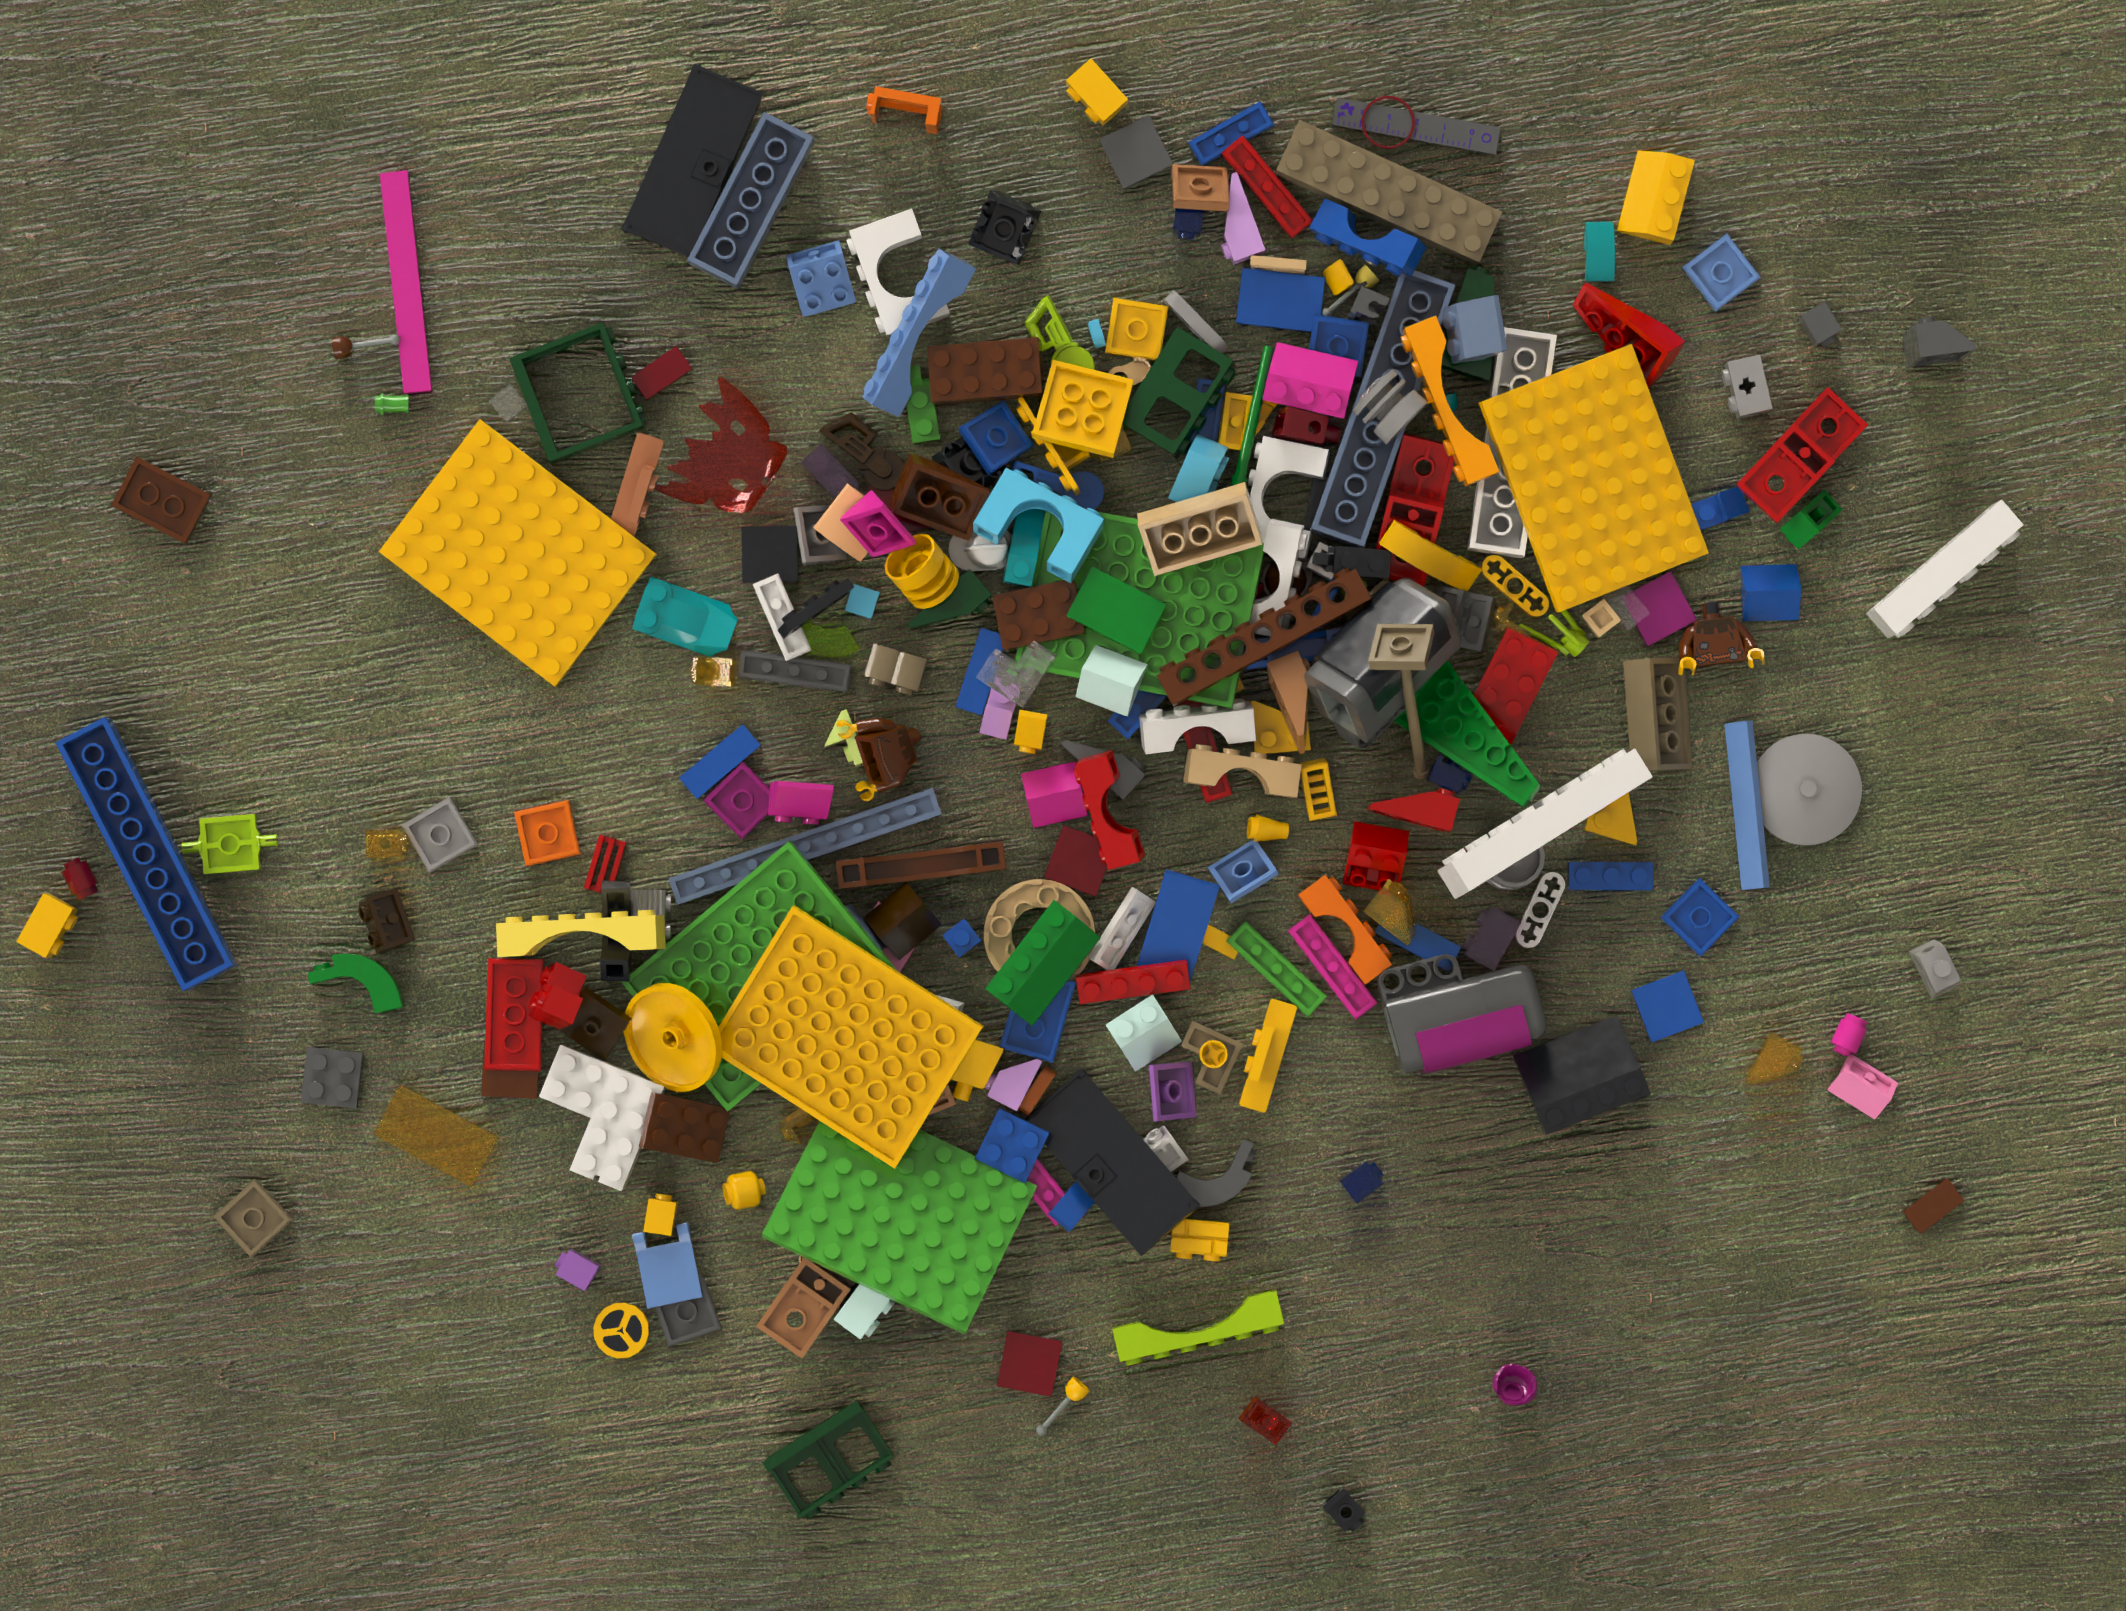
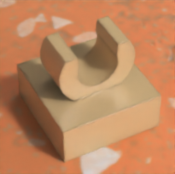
M1605 599L1581 616L1598 638L1621 621Z

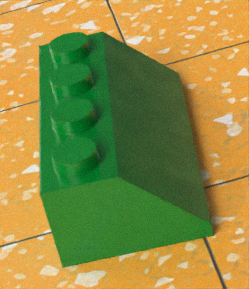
M1053 900L985 989L1033 1027L1101 937L1074 914Z

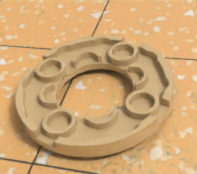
M1045 879L1023 881L1004 891L991 906L984 926L986 953L996 971L998 972L1015 951L1012 941V928L1016 919L1023 912L1032 908H1048L1052 901L1055 900L1095 932L1093 917L1083 899L1071 888ZM1088 956L1069 980L1072 981L1076 978V974H1080L1090 960Z

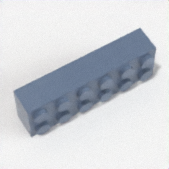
M763 112L687 259L691 266L738 290L740 289L815 144L813 136Z

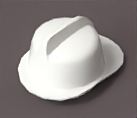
M1006 530L998 545L974 532L969 541L953 535L948 549L950 559L957 567L966 571L969 569L971 571H987L1004 568L1011 534Z

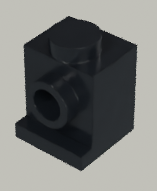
M1343 1486L1322 1503L1323 1508L1344 1532L1347 1529H1350L1352 1532L1355 1531L1365 1521L1362 1518L1366 1514L1365 1511ZM1349 1507L1351 1509L1350 1516L1343 1517L1341 1515L1342 1508Z

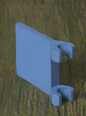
M689 1223L676 1225L679 1237L678 1242L650 1248L647 1246L645 1232L632 1234L647 1309L703 1297Z

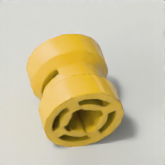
M1216 1040L1205 1042L1199 1051L1201 1062L1210 1068L1222 1066L1228 1056L1225 1045Z

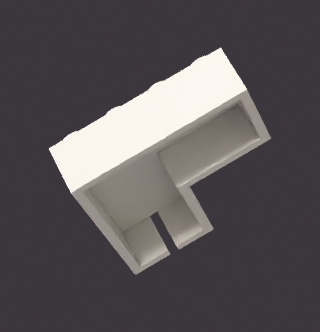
M563 1044L559 1046L539 1097L591 1118L570 1171L592 1180L600 1176L598 1182L623 1191L641 1151L639 1143L651 1092L664 1094L666 1089L664 1086Z

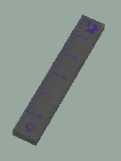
M1337 98L1332 127L1363 132L1361 124L1362 115L1369 103ZM1373 104L1366 112L1364 125L1367 133L1405 140L1411 131L1412 118L1408 110ZM1412 111L1415 118V126L1409 141L1496 156L1501 127Z

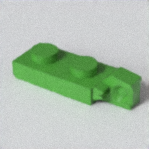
M920 365L910 366L912 394L906 405L913 445L940 440L935 404L931 402L929 378L922 379Z

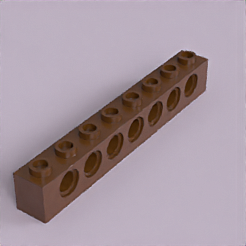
M1345 568L1334 574L1335 580L1325 585L1321 581L1309 588V594L1301 598L1297 594L1285 600V607L1277 611L1274 608L1264 611L1259 615L1260 620L1250 624L1249 621L1238 625L1234 628L1236 633L1226 638L1222 634L1209 641L1210 647L1202 651L1198 647L1184 655L1186 660L1178 664L1175 661H1171L1160 667L1161 673L1157 674V677L1173 707L1367 604L1372 598L1357 570L1350 571L1348 568ZM1335 588L1342 589L1346 594L1345 599L1340 603H1335L1329 598L1330 592ZM1317 602L1321 607L1319 614L1316 616L1307 615L1304 611L1306 604ZM1284 615H1291L1296 619V624L1292 629L1286 630L1280 626V619ZM1260 628L1268 629L1271 632L1269 641L1265 643L1258 642L1255 639L1256 631ZM1236 641L1243 642L1246 645V651L1241 656H1234L1230 652L1231 645ZM1218 655L1221 658V665L1214 670L1207 668L1205 661L1208 656ZM1185 668H1192L1196 671V678L1190 683L1183 682L1180 677L1181 672Z

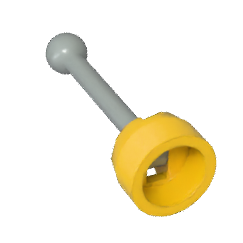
M1073 1376L1065 1387L1067 1397L1043 1425L1037 1426L1036 1433L1043 1436L1047 1433V1427L1071 1400L1080 1401L1090 1392L1088 1387L1079 1379Z

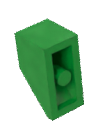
M1824 489L1785 523L1780 530L1785 534L1787 540L1793 543L1799 550L1843 509Z

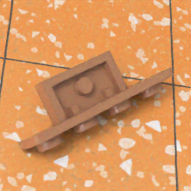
M640 432L636 435L611 520L634 537L641 517L646 518L650 502H647L646 499L649 491L654 492L658 476L654 475L664 444L662 439Z

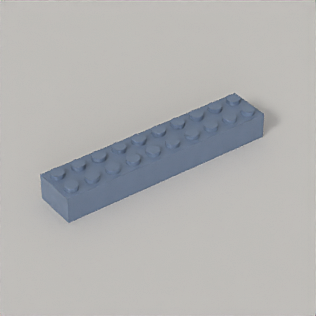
M1414 271L1411 277L1403 273L1398 277L1352 410L1356 407L1360 396L1375 380L1389 373L1392 369L1398 373L1397 377L1391 382L1393 387L1402 379L1406 381L1405 386L1400 392L1403 397L1414 389L1417 392L1419 391L1422 379L1421 377L1416 378L1412 370L1411 363L1414 362L1411 352L1406 353L1400 339L1401 336H1404L1402 331L1408 326L1433 316L1437 317L1441 326L1444 314L1443 308L1448 307L1455 284L1418 271ZM1367 408L1358 416L1351 411L1310 528L1312 534L1356 548H1364L1405 431L1404 428L1386 445L1373 432L1379 423L1376 417L1366 424L1362 422L1370 412Z

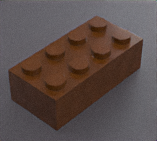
M1038 337L927 346L931 402L935 406L1017 399L1021 396L1023 398L1043 397L1045 382L1042 341Z

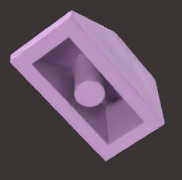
M1037 1058L1000 1070L998 1075L992 1073L985 1086L989 1090L987 1096L1017 1111L1042 1060Z

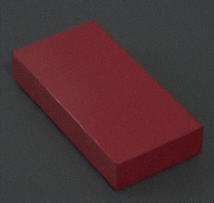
M675 346L631 376V378L648 401L693 369L679 348Z

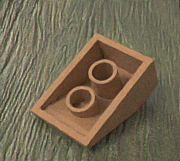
M1296 651L1268 662L1267 672L1270 687L1298 752L1302 754L1305 753L1310 696L1304 674L1311 667L1307 658L1301 659L1299 652Z

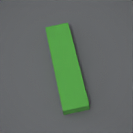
M1246 921L1227 940L1241 956L1307 1017L1327 998L1321 990Z

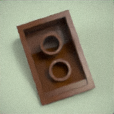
M910 453L889 500V505L894 514L969 541L973 533V522L988 499L991 490L937 462Z

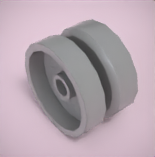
M1543 846L1491 877L1486 882L1497 889L1507 891L1528 885L1539 876L1544 867L1545 853Z

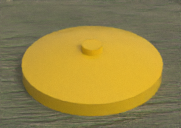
M657 983L643 989L631 999L625 1011V1014L632 1018L624 1031L625 1041L634 1062L651 1081L671 1091L687 1092L699 1088L715 1075L722 1057L721 1035L712 1013L695 994L676 984Z

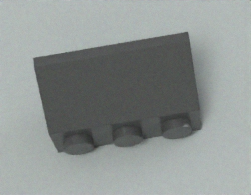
M1935 317L1918 319V322L1913 323L1914 326H1910L1909 330L1902 335L1907 368L1961 361L1976 350L1975 343L1944 320L1935 321Z

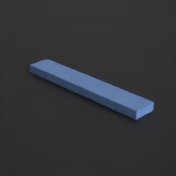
M1753 720L1726 723L1724 725L1741 890L1768 888L1770 884Z

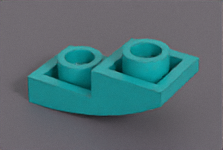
M1612 221L1585 222L1583 247L1586 251L1585 280L1614 281V223Z

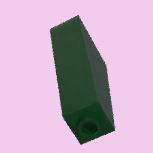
M1474 266L1473 269L1468 268L1456 303L1493 296L1494 276L1489 275L1490 271L1478 266ZM1446 331V345L1442 355L1441 368L1488 383L1491 377L1492 356L1480 361L1452 364L1451 356L1447 350L1448 337Z

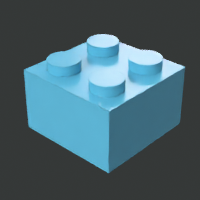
M1197 434L1168 498L1179 502L1215 491L1219 483L1217 481H1219L1229 460L1225 456L1228 447Z

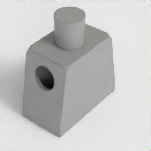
M1933 939L1909 951L1931 999L1958 987L1961 979L1942 943Z

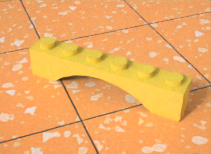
M639 910L638 916H628V911L611 912V917L602 918V913H585V919H575V914L558 915V920L549 921V915L532 916V922H523L522 917H506V923H496L497 957L534 956L543 946L554 939L579 931H592L606 935L620 942L629 950L666 949L664 915H655V910Z

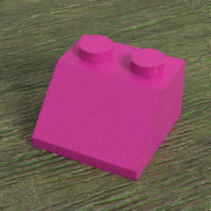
M789 781L770 782L768 816H775V822L792 823V818H803L802 824L819 825V820H826L828 817L834 785Z

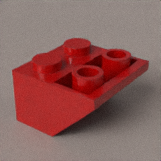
M1354 821L1343 884L1398 894L1407 855L1409 831Z

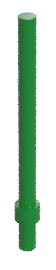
M1264 346L1236 472L1231 477L1230 486L1243 482L1247 486V469L1263 403L1262 399L1275 350V348L1270 346Z

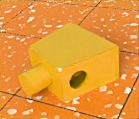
M975 1040L952 1077V1080L957 1081L952 1097L968 1102L973 1086L984 1089L1004 1049Z

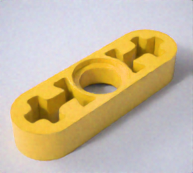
M1490 555L1482 562V575L1528 616L1536 618L1547 612L1549 608L1547 596L1506 560L1498 555ZM1497 561L1500 563L1498 569L1503 574L1506 573L1507 569L1512 573L1503 580L1502 585L1497 582L1501 576L1495 572L1492 575L1487 572L1489 570L1488 562L1493 564ZM1516 578L1522 582L1523 589L1519 594H1512L1508 591L1507 583L1510 579ZM1528 588L1533 591L1528 596L1533 600L1537 598L1542 600L1540 605L1543 609L1541 611L1538 609L1531 611L1530 607L1532 604L1526 598L1523 603L1518 600L1527 592Z

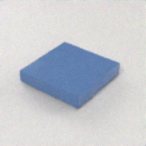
M1725 234L1682 267L1715 312L1761 278L1728 234Z

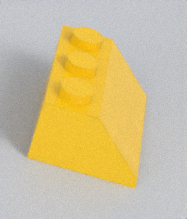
M1638 150L1617 232L1671 245L1677 231L1695 160L1670 153Z

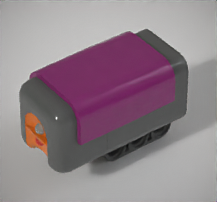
M1443 954L1388 969L1382 972L1377 980L1384 1018L1401 1075L1420 1071L1421 1075L1521 1049L1530 1046L1531 1040L1541 1037L1547 1028L1534 975L1524 965H1515L1462 979L1457 960L1451 955ZM1440 960H1447L1451 963L1452 971L1449 975H1442L1438 971L1437 965ZM1414 967H1420L1424 970L1425 979L1422 982L1417 983L1412 980L1410 972ZM1388 974H1392L1398 979V986L1394 990L1387 989L1383 984V979Z

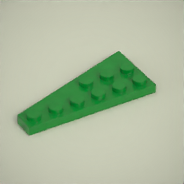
M1447 660L1415 693L1422 741L1523 809H1526L1541 788L1540 784ZM1405 709L1394 722L1409 732Z

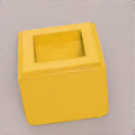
M1339 259L1323 271V276L1333 295H1339L1353 287L1354 280L1343 260Z

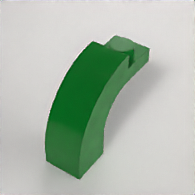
M357 954L332 955L333 967L330 966V962L313 966L314 971L307 973L310 984L345 976L359 980L370 993L375 1014L406 1007L401 988L395 977L386 967L369 957Z

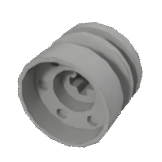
M1394 369L1375 380L1360 396L1356 407L1352 410L1356 416L1360 415L1366 408L1370 411L1362 420L1364 424L1370 422L1375 417L1379 420L1373 432L1386 445L1427 404V401L1415 389L1404 397L1400 394L1406 384L1404 379L1394 387L1391 385V382L1398 375Z

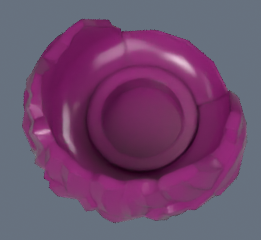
M1512 1363L1506 1364L1498 1370L1492 1379L1493 1390L1506 1405L1518 1406L1527 1404L1536 1397V1377L1534 1372H1530V1369H1527L1526 1366L1514 1365Z

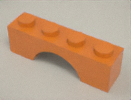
M1324 875L1297 896L1313 917L1323 915L1334 916L1347 924L1354 939L1353 952L1347 963L1365 985L1392 965L1389 961L1392 955L1383 943L1378 946L1372 937L1376 934L1367 921L1361 923L1357 918L1356 914L1359 911L1350 899L1345 901L1339 894L1342 888L1333 876L1328 879Z

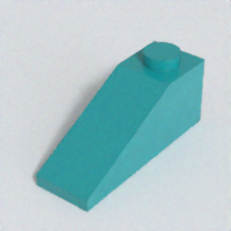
M1030 509L1021 512L1015 517L1002 583L1023 588H1030L1032 586L1045 510Z

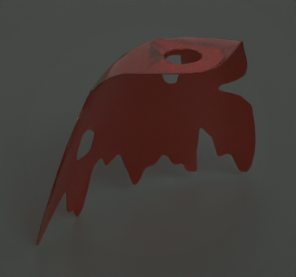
M719 377L718 383L724 406L707 402L706 405H699V408L719 425L720 432L713 431L711 441L686 438L685 442L690 447L688 452L690 460L679 461L676 465H669L667 467L668 470L678 473L692 482L679 483L668 481V486L656 485L655 490L693 504H703L709 498H712L719 510L747 513L755 507L774 480L788 453L787 446L780 444L778 441L771 442L769 440L770 427L758 409L734 385L726 379ZM733 420H737L745 428L743 434L737 435L731 430L730 425ZM768 477L766 483L762 485V479ZM731 479H742L746 482L747 487L743 491L737 490L728 482Z

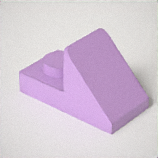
M997 679L993 680L979 733L1007 740L1021 688L1020 685Z

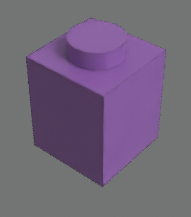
M570 1249L567 1254L562 1252L558 1258L555 1267L559 1269L555 1275L586 1291L601 1265Z

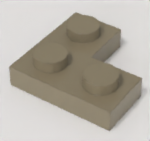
M1192 1021L1181 1044L1182 1047L1199 1054L1200 1048L1205 1042L1216 1040L1224 1044L1227 1049L1228 1056L1225 1063L1218 1068H1210L1203 1064L1195 1081L1196 1084L1221 1094L1243 1043Z

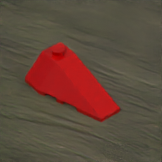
M1588 283L1583 285L1572 304L1590 330L1597 332L1605 343L1603 348L1607 353L1632 344L1648 389L1653 386L1674 362L1685 343V340L1665 324Z

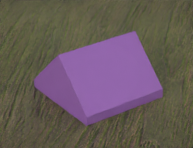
M1192 1061L1149 1065L1153 1121L1196 1117Z

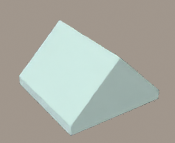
M1095 645L1082 667L1076 697L1128 717L1148 664Z

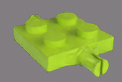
M257 814L200 818L198 841L182 842L181 845L183 848L193 847L182 849L183 854L199 852L203 860V872L205 875L261 870V849L265 846H278V841H267L278 839L277 834L261 836L257 826Z

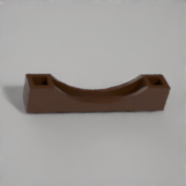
M1003 841L836 861L840 890L1007 870Z

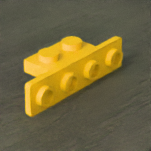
M1021 396L1017 398L1020 407L1016 410L1023 422L1030 421L1034 428L1036 418ZM1035 439L1038 446L1044 444L1048 450V453L1044 455L1053 469L1058 467L1061 471L1062 476L1059 479L1065 490L1068 492L1072 489L1075 496L1079 495V487L1068 470L1091 457L1089 452Z
M1276 999L1270 1000L1262 1029H1256L1252 1045L1256 1046L1253 1057L1248 1056L1243 1072L1248 1073L1239 1102L1240 1106L1263 1113L1266 1112L1297 1006Z

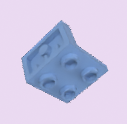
M839 240L786 255L795 292L804 317L856 302Z

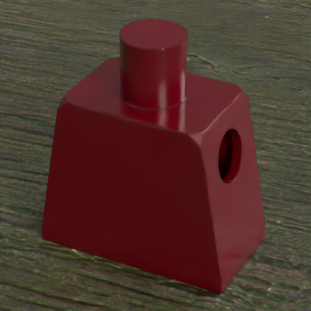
M1287 406L1277 410L1271 438L1317 447L1322 445L1324 441L1337 444L1341 428L1328 425L1329 417ZM1309 425H1310V426L1312 427V429H1313V433H1312V434L1310 433V431H1309V429H1308V426H1309Z

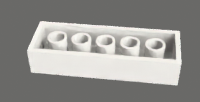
M2002 499L1987 508L1866 614L1887 638L1892 636L1899 638L1905 635L1915 626L1912 622L1915 618L1920 620L1936 608L1933 603L1937 599L1939 602L1943 599L1945 600L1957 590L1955 584L1958 581L1963 583L1976 574L1979 570L1975 566L1979 563L1984 565L2000 552L1996 549L2000 545L2004 547L2013 542L2020 535L2018 529L2024 524Z

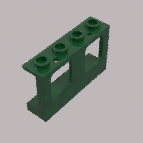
M1176 327L1128 403L1122 427L1130 432L1131 430L1172 454L1175 459H1178L1181 454L1185 455L1192 444L1190 439L1194 432H1199L1203 428L1207 420L1205 415L1210 407L1215 408L1222 396L1220 391L1225 383L1229 385L1234 379L1237 372L1235 370L1236 364L1231 358ZM1190 350L1198 352L1220 366V372L1205 393L1197 391L1175 377V371ZM1161 397L1170 400L1191 414L1189 421L1176 440L1167 438L1145 424L1146 417Z
M857 1399L763 1460L762 1463L766 1470L771 1472L797 1513V1518L800 1519L805 1516L808 1520L821 1511L819 1506L826 1501L833 1504L845 1496L843 1490L852 1485L856 1489L868 1481L866 1475L876 1470L879 1474L892 1464L889 1460L894 1457V1454ZM860 1426L879 1452V1458L861 1471L853 1473L836 1449L835 1441L855 1427ZM814 1457L832 1483V1489L812 1503L807 1504L788 1478V1471L806 1459Z

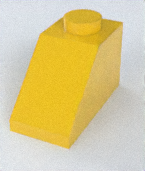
M1019 710L1014 746H1019V752L1035 754L1036 750L1042 751L1048 718L1047 714Z

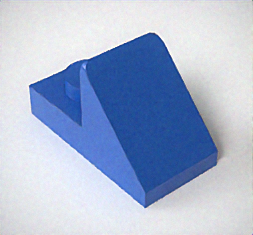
M1738 487L1719 492L1714 496L1691 504L1700 530L1750 512L1744 495Z

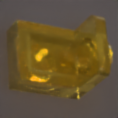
M1507 603L1505 607L1500 605L1493 617V621L1497 622L1494 629L1504 634L1507 627H1510L1529 636V631L1506 620L1514 605L1511 603Z
M693 656V663L690 667L691 683L702 686L734 687L736 659Z

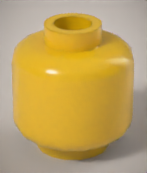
M752 1171L731 1174L722 1186L726 1204L731 1205L735 1210L758 1206L761 1202V1195L766 1194L763 1179H758Z

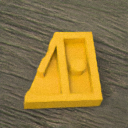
M1224 393L1218 443L1228 447L1227 450H1241L1252 396ZM1263 400L1256 434L1261 430L1265 420L1278 403Z
M1629 792L1589 816L1584 830L1636 846L1637 836Z

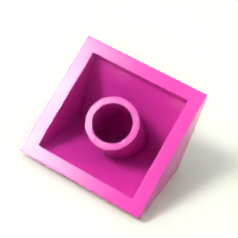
M872 490L840 518V521L872 557L903 549L916 543L913 536Z
M1076 762L1021 774L1033 828L1088 816L1082 800L1081 784L1077 783L1074 775Z

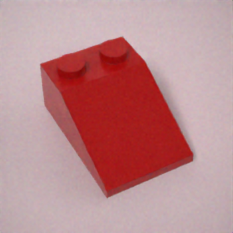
M1439 788L1436 792L1432 791L1371 803L1368 805L1367 811L1449 833L1452 830L1460 799L1454 797L1455 792Z

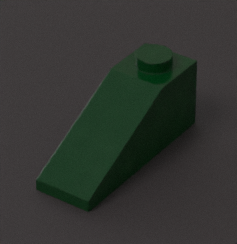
M969 569L959 578L957 586L943 602L934 607L923 609L907 623V626L914 630L969 616L975 611L980 614L991 605L989 599L992 597V594Z

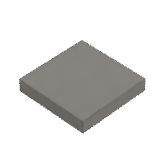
M451 797L444 799L402 824L404 831L429 873L478 845Z

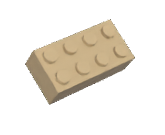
M1245 482L1137 514L1138 527L1154 576L1262 545L1261 530Z

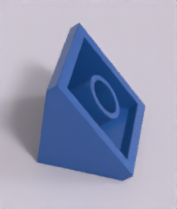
M1797 564L1740 566L1742 622L1799 620L1802 589Z

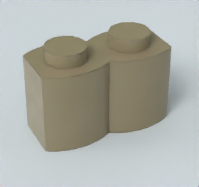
M873 644L864 676L870 678L869 684L885 688L887 683L896 686V692L911 696L912 691L919 693L928 660Z

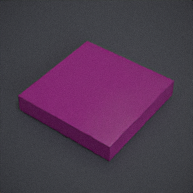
M1671 571L1621 597L1647 647L1697 621Z
M742 761L703 801L743 840L768 816L770 788Z

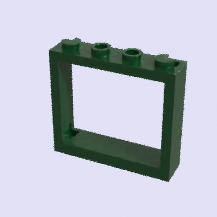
M603 322L509 358L546 456L551 464L645 429L643 421L647 420L642 405L636 406L633 396L637 394L632 379L626 380L623 370L627 369L622 353L616 354L613 344L617 343L612 328L606 329ZM600 337L633 423L558 451L526 365Z

